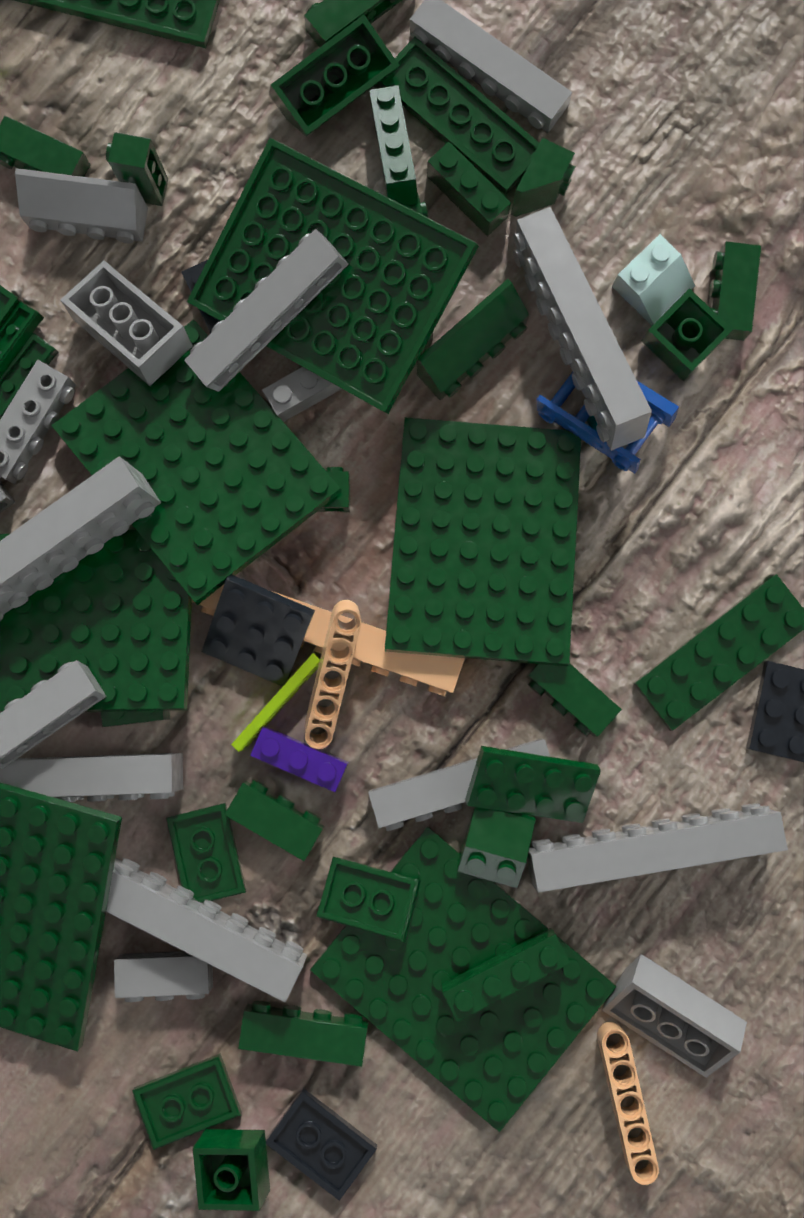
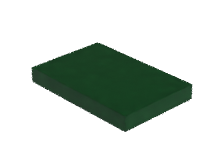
M226 803L166 817L181 886L191 890L194 893V900L200 903H204L205 900L214 901L247 892L230 818L224 815L227 811Z
M333 856L316 917L405 942L421 880Z
M221 1053L134 1087L132 1090L153 1150L241 1116L242 1113Z

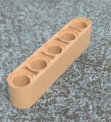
M350 600L339 601L333 607L306 715L305 740L314 749L326 748L332 741L361 627L359 608ZM343 613H351L355 616L348 623L341 622L338 619ZM337 642H343L347 645L342 651H335L331 648ZM329 671H337L340 674L335 679L325 677V674ZM323 699L333 702L328 707H322L318 704ZM316 727H321L326 730L322 734H314L311 732V730H313Z
M606 1022L599 1027L597 1040L625 1162L637 1183L649 1185L657 1179L659 1166L630 1040L619 1024ZM614 1033L620 1034V1040L616 1045L609 1046L606 1044L609 1035ZM617 1066H627V1071L624 1075H613L614 1069ZM625 1097H634V1102L631 1106H620L621 1101ZM631 1129H641V1133L638 1137H628V1133L631 1131ZM638 1161H649L644 1169H635Z

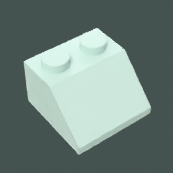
M659 234L617 275L612 287L652 326L689 288L692 290L695 284L682 255Z

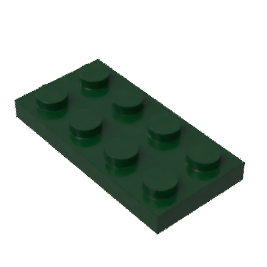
M481 746L465 801L467 806L583 823L601 769L598 764Z

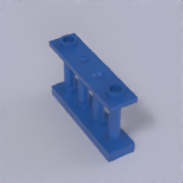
M572 373L551 401L541 395L536 399L537 411L543 420L548 423L555 422L564 429L569 430L581 440L611 458L616 467L623 471L629 470L634 474L638 471L641 460L635 456L658 424L663 423L668 427L671 426L676 419L679 406L637 381L652 411L645 438L629 443L625 449L619 447L611 451L607 442L600 440L597 431L585 424L590 417L585 404L575 417L560 408L575 388Z

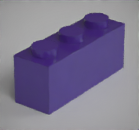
M262 727L250 755L333 792L337 791L349 763L322 750L311 748L308 744L269 727Z

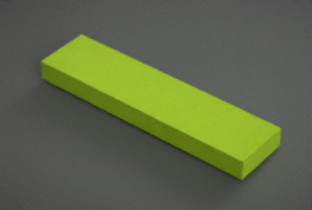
M312 653L231 745L238 752L247 749L260 734L262 727H266L315 673L319 666V657Z

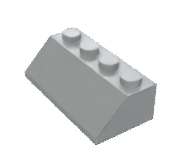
M16 168L15 179L19 214L30 229L37 232H46L47 229L56 230L67 236H75L76 233L87 234L88 237L98 240L110 237L116 238V240L123 243L143 242L148 207L135 183Z
M642 954L625 968L616 983L617 987L602 1007V1011L706 1078L741 1052L747 1024L745 1020Z

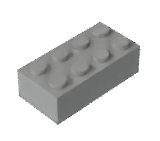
M104 260L60 299L72 319L149 386L193 346L183 325Z

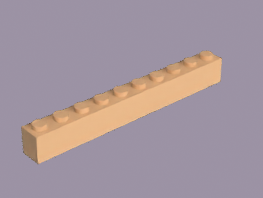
M224 585L199 604L202 606L201 612L214 616ZM279 594L315 610L301 647H303L304 642L315 645V652L322 654L332 612ZM340 615L338 618L341 622L348 623L353 620L342 615ZM361 622L352 665L359 667L361 662L373 665L372 672L388 677L389 672L401 675L399 681L415 687L419 681L429 685V692L444 697L446 692L453 693L465 658L386 652V631ZM337 642L331 648L335 651H342L347 645L343 642Z

